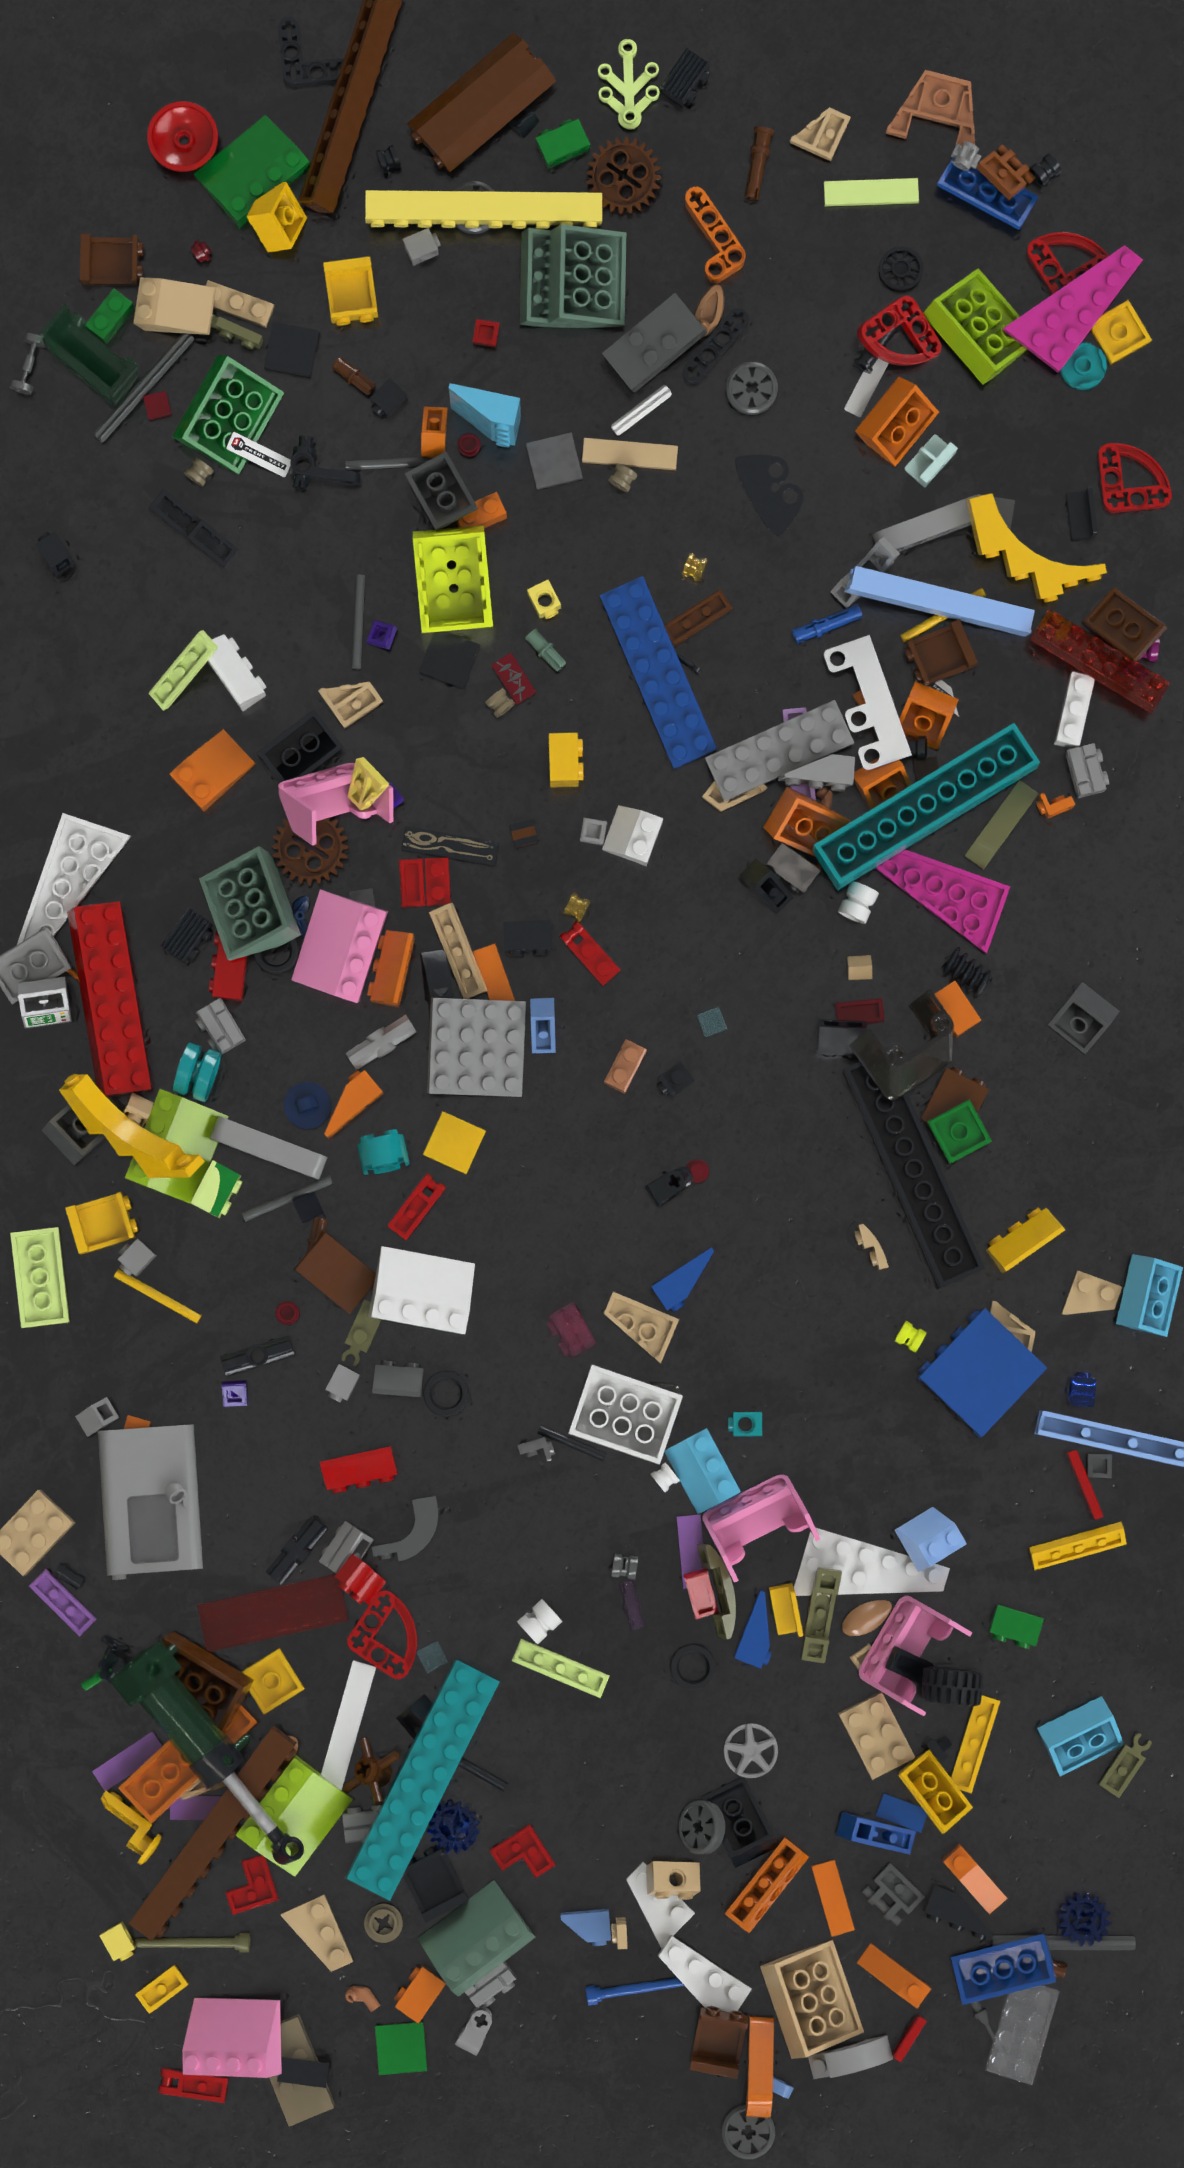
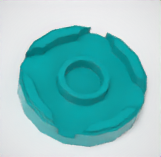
M1081 342L1060 370V374L1064 381L1072 388L1079 390L1091 389L1097 386L1104 378L1107 370L1106 357L1098 347L1088 342Z

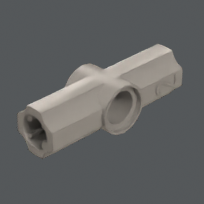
M404 1015L389 1026L382 1027L370 1034L364 1042L346 1052V1055L355 1069L359 1070L377 1057L381 1058L396 1048V1045L413 1036L417 1031L408 1017Z

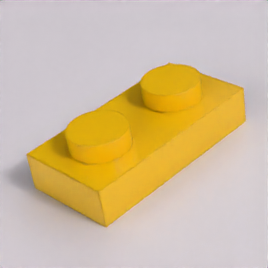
M174 1964L135 1995L150 2014L189 1985V1983Z

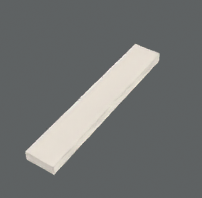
M355 1660L352 1662L321 1772L323 1777L340 1790L343 1788L376 1670L375 1666Z

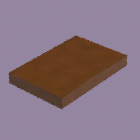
M1115 587L1082 621L1087 628L1134 663L1141 658L1167 629L1165 624Z
M326 1232L320 1236L294 1268L349 1314L372 1288L376 1273Z

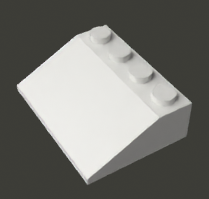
M381 1246L368 1317L465 1334L470 1312L475 1264Z
M592 1365L568 1434L660 1465L683 1396Z

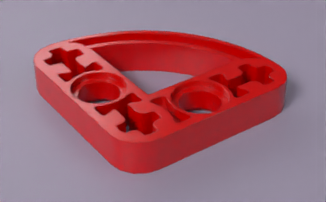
M1067 232L1040 236L1032 240L1026 250L1029 261L1051 295L1058 291V285L1056 282L1051 285L1050 282L1055 281L1060 276L1062 279H1059L1058 283L1063 288L1075 280L1078 273H1085L1089 270V266L1092 268L1099 261L1101 262L1109 256L1094 241L1084 236ZM1033 246H1036L1037 248L1041 247L1043 249L1041 251V256L1043 257V259H1045L1048 256L1049 259L1043 261L1041 265H1039L1038 263L1041 261V258L1038 254H1032L1034 249ZM1048 246H1075L1088 252L1094 258L1070 273L1065 274ZM1046 265H1052L1056 268V274L1048 277L1044 274L1043 268Z
M910 296L896 299L863 322L857 330L860 342L871 354L893 365L911 366L920 364L936 357L941 351L940 340L916 301ZM907 303L909 307L906 308V311H902L901 307ZM884 313L889 314L892 318L890 326H886L882 322ZM915 314V317L907 320V317H910V315ZM914 321H918L922 325L920 334L915 333L912 329ZM901 324L919 354H898L888 350L877 340ZM874 326L879 328L873 331L871 336H866L867 329ZM926 334L928 335V337H925L924 340H919L920 337H923ZM929 343L933 344L931 351L926 350Z
M1108 443L1100 448L1097 459L1102 504L1106 511L1119 513L1159 509L1169 504L1172 492L1168 478L1161 466L1150 455L1136 447L1120 443ZM1106 449H1109L1110 453L1115 454L1111 458V466L1116 464L1117 467L1103 469V466L1108 465L1107 457L1102 456V454H1105ZM1120 456L1131 458L1142 464L1152 474L1157 482V486L1124 489ZM1106 473H1115L1118 481L1115 484H1108L1105 481ZM1158 491H1161L1162 495L1167 496L1162 503L1156 498L1150 500L1151 504H1147V492H1150L1149 497L1156 496ZM1123 494H1127L1126 507H1124L1125 502H1118L1116 507H1113L1112 503L1107 502L1111 499V496H1115L1116 500L1124 498ZM1132 494H1141L1144 498L1141 505H1134L1131 502Z
M383 1590L372 1600L350 1633L347 1644L353 1652L390 1677L402 1679L408 1674L416 1655L417 1632L415 1623L405 1604L392 1592ZM389 1595L391 1606L386 1605L383 1607L381 1612L386 1613L384 1617L377 1611L371 1610L373 1605L378 1608L381 1604L380 1596L385 1597ZM393 1608L399 1613L406 1628L407 1650L405 1658H402L374 1639ZM373 1614L377 1616L378 1625L375 1628H368L365 1625L367 1615ZM361 1625L365 1631L371 1632L372 1635L368 1637L366 1634L362 1639L365 1643L364 1646L359 1645L355 1648L352 1637H358L362 1631L358 1630V1627ZM375 1648H381L385 1652V1658L380 1662L374 1661L371 1657L372 1650ZM389 1654L394 1656L391 1660L393 1663H403L402 1668L405 1670L403 1674L401 1672L397 1673V1675L394 1674V1668L389 1664L387 1669L382 1667L388 1660Z

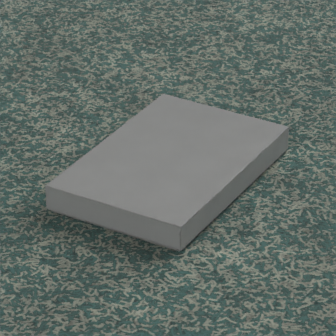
M45 927L0 955V987L11 1004L19 1001L17 983L56 978L73 967L48 927Z

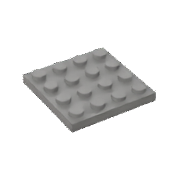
M431 998L427 1093L522 1097L526 1001Z

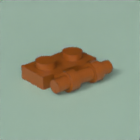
M1001 145L997 149L1001 157L993 151L980 161L976 168L1010 200L1025 188L1027 182L1029 184L1032 183L1036 177L1030 172L1029 166L1023 165L1015 157L1016 154L1011 149L1008 150L1004 145Z

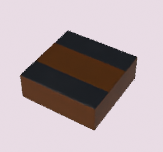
M533 819L509 825L515 848L538 843Z

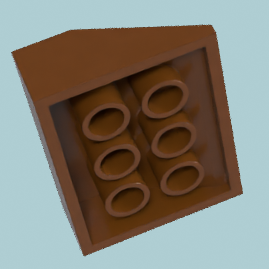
M172 1631L162 1638L133 1699L208 1745H212L223 1735L243 1703L254 1680Z

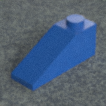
M712 1247L651 1286L666 1311L672 1309L675 1312L686 1305L683 1300L688 1297L714 1252Z
M759 1590L734 1658L761 1669L763 1664L768 1665L772 1652L768 1651L770 1641L765 1592Z
M842 1812L836 1835L850 1841L910 1855L916 1831Z

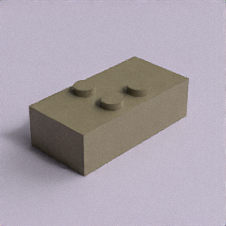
M297 2014L281 2021V2057L318 2061L300 2015ZM278 2075L269 2077L289 2127L335 2107V2102L327 2083L326 2088L277 2082Z

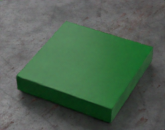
M970 1099L927 1122L949 1164L992 1142Z
M420 2021L419 2024L408 2022L375 2025L379 2075L427 2071L423 2021Z

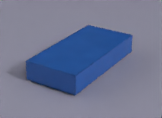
M883 1793L875 1816L921 1833L927 1813L921 1806Z

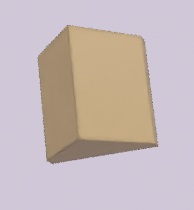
M871 955L847 957L848 981L872 979Z

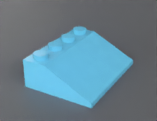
M449 384L450 405L453 411L491 441H495L496 445L507 448L510 445L515 446L521 420L520 398Z

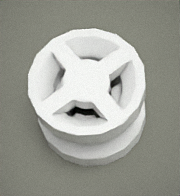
M666 1462L661 1465L659 1471H654L650 1474L664 1492L669 1490L670 1485L673 1483L677 1484L680 1481Z

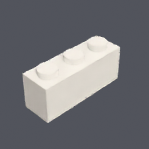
M1071 672L1054 745L1071 749L1080 746L1095 681L1094 676Z

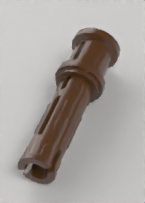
M755 126L753 130L755 132L753 146H750L752 160L744 198L750 200H759L765 161L771 152L769 149L770 139L774 135V130L771 128Z

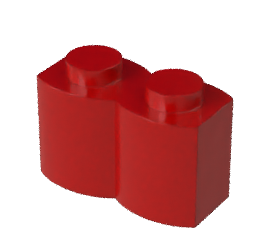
M353 1554L335 1575V1578L339 1581L337 1586L347 1594L351 1591L349 1596L359 1604L364 1601L369 1605L386 1584L382 1577Z

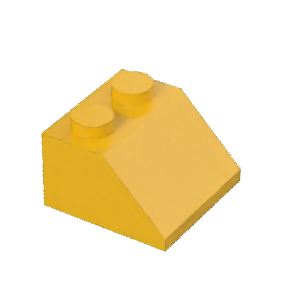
M282 182L254 201L247 218L267 252L292 249L307 216L287 182Z

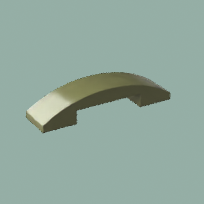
M1019 780L964 857L984 870L1039 793Z
M697 1544L702 1568L712 1570L721 1612L713 1614L717 1636L722 1639H730L734 1631L736 1619V1600L731 1577L723 1560L711 1545Z
M821 1567L817 1569L808 1607L801 1660L825 1663L834 1605L842 1576V1571Z

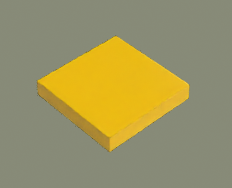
M1129 300L1102 314L1090 330L1110 365L1152 341Z
M442 1111L423 1155L467 1175L486 1131Z
M280 1648L242 1671L243 1674L254 1680L249 1692L263 1715L305 1689Z

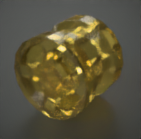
M690 553L682 575H690L696 581H700L708 559L696 558L695 554Z
M574 892L563 913L567 916L573 915L577 921L581 922L591 901L579 898V895Z

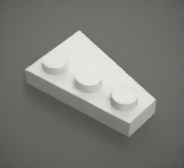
M642 1862L626 1880L662 1948L670 1935L674 1936L695 1912L683 1900L678 1899V1896L656 1899L655 1895H647V1865Z

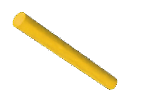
M983 588L971 593L980 597L986 596ZM933 615L904 632L900 637L906 643L908 640L944 621L947 617Z
M118 1269L114 1275L116 1279L195 1323L199 1322L202 1315L131 1275L128 1276L124 1271Z

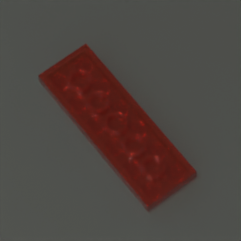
M1051 609L1047 611L1030 639L1151 714L1170 684L1161 675L1155 674L1139 662L1134 663L1120 651Z
M336 1574L197 1605L207 1652L349 1621L342 1589L337 1586L339 1581L335 1578Z

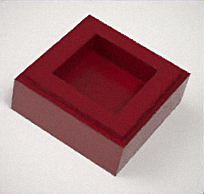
M166 391L143 396L149 421L172 415Z

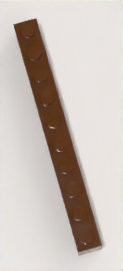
M363 0L298 200L301 204L319 213H333L337 206L338 196L345 181L348 165L352 160V153L359 138V131L366 116V109L373 94L375 81L380 72V66L387 51V44L394 29V22L402 0Z
M275 1726L270 1729L237 1775L258 1801H261L267 1793L268 1789L265 1788L270 1780L275 1782L283 1771L279 1768L285 1760L289 1763L297 1752L294 1749L297 1742ZM228 1788L129 1922L132 1927L151 1941L156 1935L161 1938L169 1927L165 1924L170 1916L175 1918L183 1908L180 1905L184 1897L188 1899L197 1888L194 1885L199 1877L204 1879L210 1871L211 1867L208 1864L212 1858L218 1860L226 1849L222 1846L227 1838L232 1841L240 1830L237 1824L241 1819L246 1821L250 1816Z

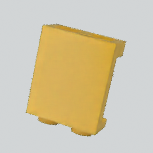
M370 257L324 262L331 322L336 323L338 326L350 324V321L354 320L366 323L377 318L378 311Z
M121 1191L114 1195L65 1208L78 1253L81 1255L136 1238L135 1233L138 1232L135 1218L130 1219L128 1212L129 1209H132L128 1195L123 1196Z

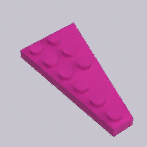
M1124 245L1002 330L1058 373L1143 259Z

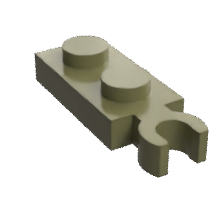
M212 314L210 327L217 329L220 336L228 340L235 338L241 341L240 344L248 349L253 350L255 347L260 350L263 344L262 335Z
M365 1299L345 1341V1344L351 1347L342 1355V1361H345L348 1355H354L355 1362L353 1366L355 1367L360 1362V1350L365 1353L368 1352L382 1319L368 1317L371 1302Z
M1140 1733L1134 1735L1131 1748L1126 1744L1123 1746L1098 1783L1118 1798H1120L1146 1758L1141 1755V1752L1148 1750L1152 1744L1148 1740L1145 1745L1140 1746L1138 1744V1739L1141 1737Z

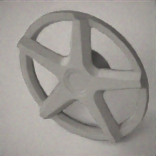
M744 1724L735 1728L728 1735L724 1745L726 1763L733 1772L745 1778H757L768 1773L774 1766L778 1756V1746L773 1734L758 1724ZM752 1728L762 1730L770 1739L755 1742ZM745 1729L744 1744L730 1743V1740L738 1731ZM773 1745V1758L768 1765L761 1756V1752ZM728 1750L742 1755L737 1769L729 1759ZM751 1761H754L763 1769V1771L754 1774L743 1773Z

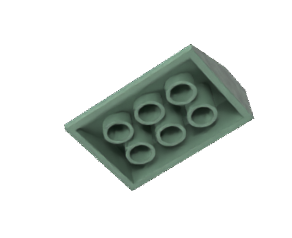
M260 846L199 878L229 961L281 946L301 935L273 856Z
M493 1880L469 1898V1901L460 1905L417 1939L447 1986L459 1997L532 1941L535 1936L499 1885Z

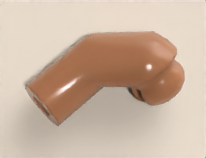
M823 786L822 789L818 790L816 796L822 799L820 801L822 805L830 808L833 793Z
M352 1986L345 1993V1998L348 2002H364L370 2012L380 2006V2003L368 1987Z

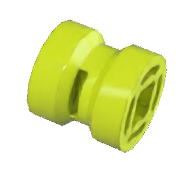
M905 1321L894 1341L900 1345H907L909 1350L916 1353L927 1332L922 1329L917 1330L910 1322Z

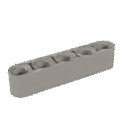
M977 494V495H974V496H971V497H968V498L977 497V496H980V494ZM966 499L878 531L872 535L875 544L885 537L900 552L971 525Z
M220 1116L217 1117L210 1139L318 1180L328 1158Z

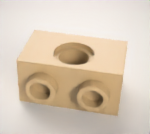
M653 1861L646 1866L647 1895H655L656 1899L678 1896V1899L688 1900L700 1892V1863ZM670 1876L676 1878L678 1883L677 1886H673L670 1883Z

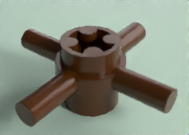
M362 1738L359 1740L363 1758L355 1765V1777L345 1783L343 1789L349 1793L361 1784L370 1786L374 1805L380 1806L383 1804L380 1787L386 1786L389 1783L392 1775L389 1765L400 1759V1755L397 1751H393L381 1760L374 1758L369 1739Z

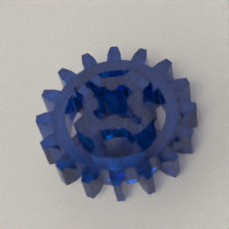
M448 1800L445 1806L442 1803L438 1805L429 1822L431 1827L427 1830V1833L434 1835L430 1841L439 1842L438 1849L444 1846L446 1847V1853L454 1849L455 1854H458L461 1848L466 1851L470 1845L475 1843V1837L480 1832L475 1828L480 1823L473 1820V1817L476 1815L475 1812H468L469 1805L462 1808L461 1801H458L453 1806L451 1800ZM451 1813L449 1817H441L444 1814ZM464 1836L466 1837V1838H464L463 1840L456 1841V1839H457L458 1837H459V1838H463Z
M1078 1893L1075 1896V1901L1072 1898L1067 1899L1069 1906H1061L1060 1909L1065 1913L1058 1915V1919L1063 1920L1059 1928H1065L1066 1930L1063 1937L1069 1935L1072 1937L1071 1944L1078 1940L1080 1947H1083L1085 1941H1087L1089 1946H1093L1094 1939L1097 1942L1103 1940L1100 1934H1108L1109 1931L1104 1927L1111 1925V1921L1106 1920V1917L1111 1913L1110 1911L1104 1912L1103 1908L1106 1906V1903L1100 1905L1097 1903L1098 1896L1091 1900L1090 1894L1087 1893L1082 1899ZM1083 1904H1084V1905H1089V1906H1091V1907H1093V1908H1091V1909L1083 1908L1082 1905H1083ZM1070 1911L1072 1912L1071 1914L1074 1917L1073 1923L1071 1925L1069 1923ZM1092 1914L1087 1923H1081L1077 1926L1082 1917H1088ZM1098 1915H1099V1917H1100V1926H1099V1929L1097 1928L1098 1926H1097V1924L1095 1923V1922H1096V1917H1097ZM1077 1931L1086 1932L1087 1935H1080V1934H1078V1933H1076V1932H1077Z

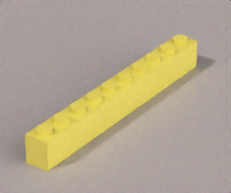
M366 190L365 219L366 223H370L371 227H384V224H394V227L403 228L408 227V224H418V227L429 228L432 227V224H441L443 228H454L455 224H465L466 228H478L479 225H488L489 228H502L503 225H512V228L523 229L526 228V225H536L538 229H548L550 225L564 224L596 229L597 226L602 224V193Z

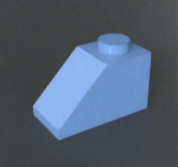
M554 998L530 999L532 1053H556Z
M609 1909L561 1913V1920L586 1942H592V1946L607 1945L606 1941L611 1940Z

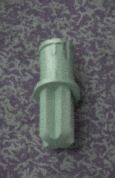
M534 629L525 637L526 641L539 653L538 656L543 657L555 671H559L565 666V660L552 647L553 644H549L537 629Z

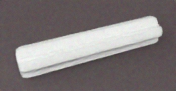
M666 385L661 386L611 425L614 433L618 436L671 397L670 389Z

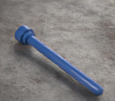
M676 1977L600 1989V1987H595V1985L585 1986L587 2004L591 2006L598 2005L597 2002H601L604 1998L676 1988L685 1985Z

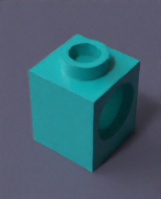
M732 1412V1417H728V1432H733V1436H762V1412ZM743 1417L749 1418L752 1422V1426L748 1431H742L738 1426L739 1420Z

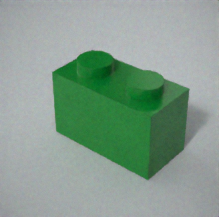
M572 119L566 120L560 124L559 128L554 130L546 129L536 137V146L547 169L590 151V142L579 119L575 121Z
M113 289L85 324L87 332L104 345H107L135 310L133 302L116 289Z
M996 1604L988 1632L993 1633V1639L1006 1642L1007 1638L1016 1640V1646L1029 1649L1030 1645H1037L1044 1618Z

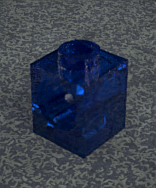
M1077 1372L1076 1376H1070L1068 1405L1094 1407L1097 1378H1091V1373Z

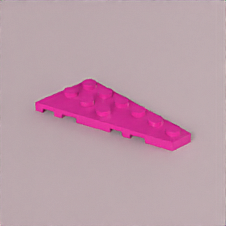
M906 849L875 867L876 870L987 954L1010 886Z

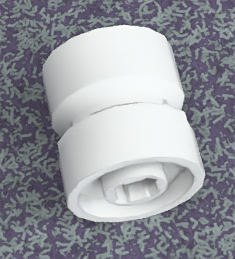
M853 881L847 888L846 895L848 899L842 900L837 912L853 921L866 924L871 913L868 906H873L879 893L866 885Z
M543 1599L532 1607V1613H526L517 1621L537 1644L547 1636L548 1630H554L563 1622Z

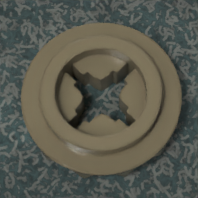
M384 1903L375 1905L367 1912L364 1927L371 1939L376 1942L387 1943L399 1936L403 1927L401 1913L394 1906ZM389 1914L388 1923L393 1929L384 1927L378 1932L380 1923L374 1917L383 1919Z

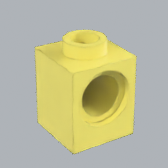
M549 580L527 589V595L540 619L543 617L549 619L559 613L558 610L561 609V604ZM542 596H548L552 602L549 606L544 607L539 604L538 600Z
M123 1921L99 1935L113 1961L119 1958L122 1962L134 1955L132 1950L136 1946Z

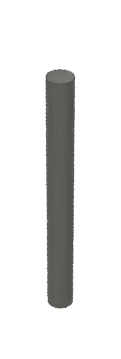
M412 457L345 461L346 470L418 467L433 458Z
M361 574L356 575L351 667L354 670L361 669L365 575Z
M330 1175L254 1207L242 1213L246 1222L333 1184Z

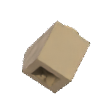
M132 1093L123 1109V1113L128 1119L143 1127L154 1103Z

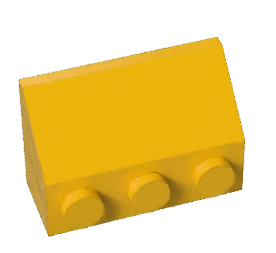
M1039 1207L1027 1215L1029 1220L1025 1223L1016 1222L1008 1228L1010 1233L1002 1238L999 1234L988 1242L990 1247L986 1251L1002 1273L1007 1272L1065 1231L1064 1227L1047 1208L1042 1211Z
M930 1750L914 1758L899 1771L898 1776L942 1834L948 1831L973 1808Z

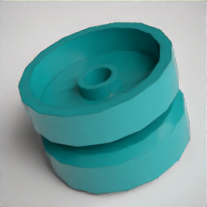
M189 1042L177 1067L173 1092L186 1095L194 1083L192 1090L193 1099L206 1102L217 1075L222 1053L209 1049L205 1052L202 1061H200L202 1047Z

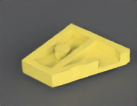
M364 757L357 758L347 797L359 810L368 809L385 791L389 783Z

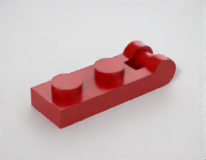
M575 921L571 925L572 928L567 933L563 932L559 937L598 982L604 986L621 970L578 921ZM580 935L583 940L576 945L573 939Z
M428 1173L387 1225V1227L406 1241L447 1188L442 1183L438 1184L432 1180L433 1177ZM426 1187L433 1192L430 1197L422 1193Z
M161 2068L160 2076L163 2077L162 2083L158 2087V2093L225 2103L228 2077L183 2075V2071ZM172 2078L179 2079L178 2087L171 2086Z

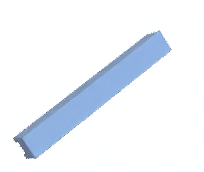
M854 566V569H850L847 588H845L846 593L955 620L960 619L963 622L1024 637L1031 634L1032 631L1031 626L1035 610L859 566Z
M1039 1410L1034 1434L1184 1467V1442Z

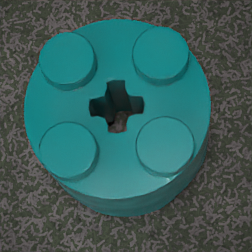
M397 1129L383 1132L384 1136L374 1138V1135H366L360 1138L361 1143L357 1145L363 1174L369 1175L368 1170H373L374 1174L391 1172L400 1169V1164L405 1162L406 1166L410 1164L404 1135L398 1134Z

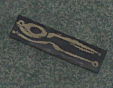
M405 826L401 850L495 866L499 842Z

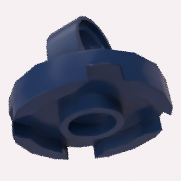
M302 1082L293 1086L286 1094L284 1100V1111L288 1120L296 1127L306 1130L315 1129L324 1124L332 1108L331 1099L326 1090L319 1084L312 1082Z

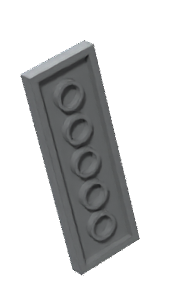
M833 700L707 756L705 761L725 802L775 780L787 772L854 744V740L836 701Z

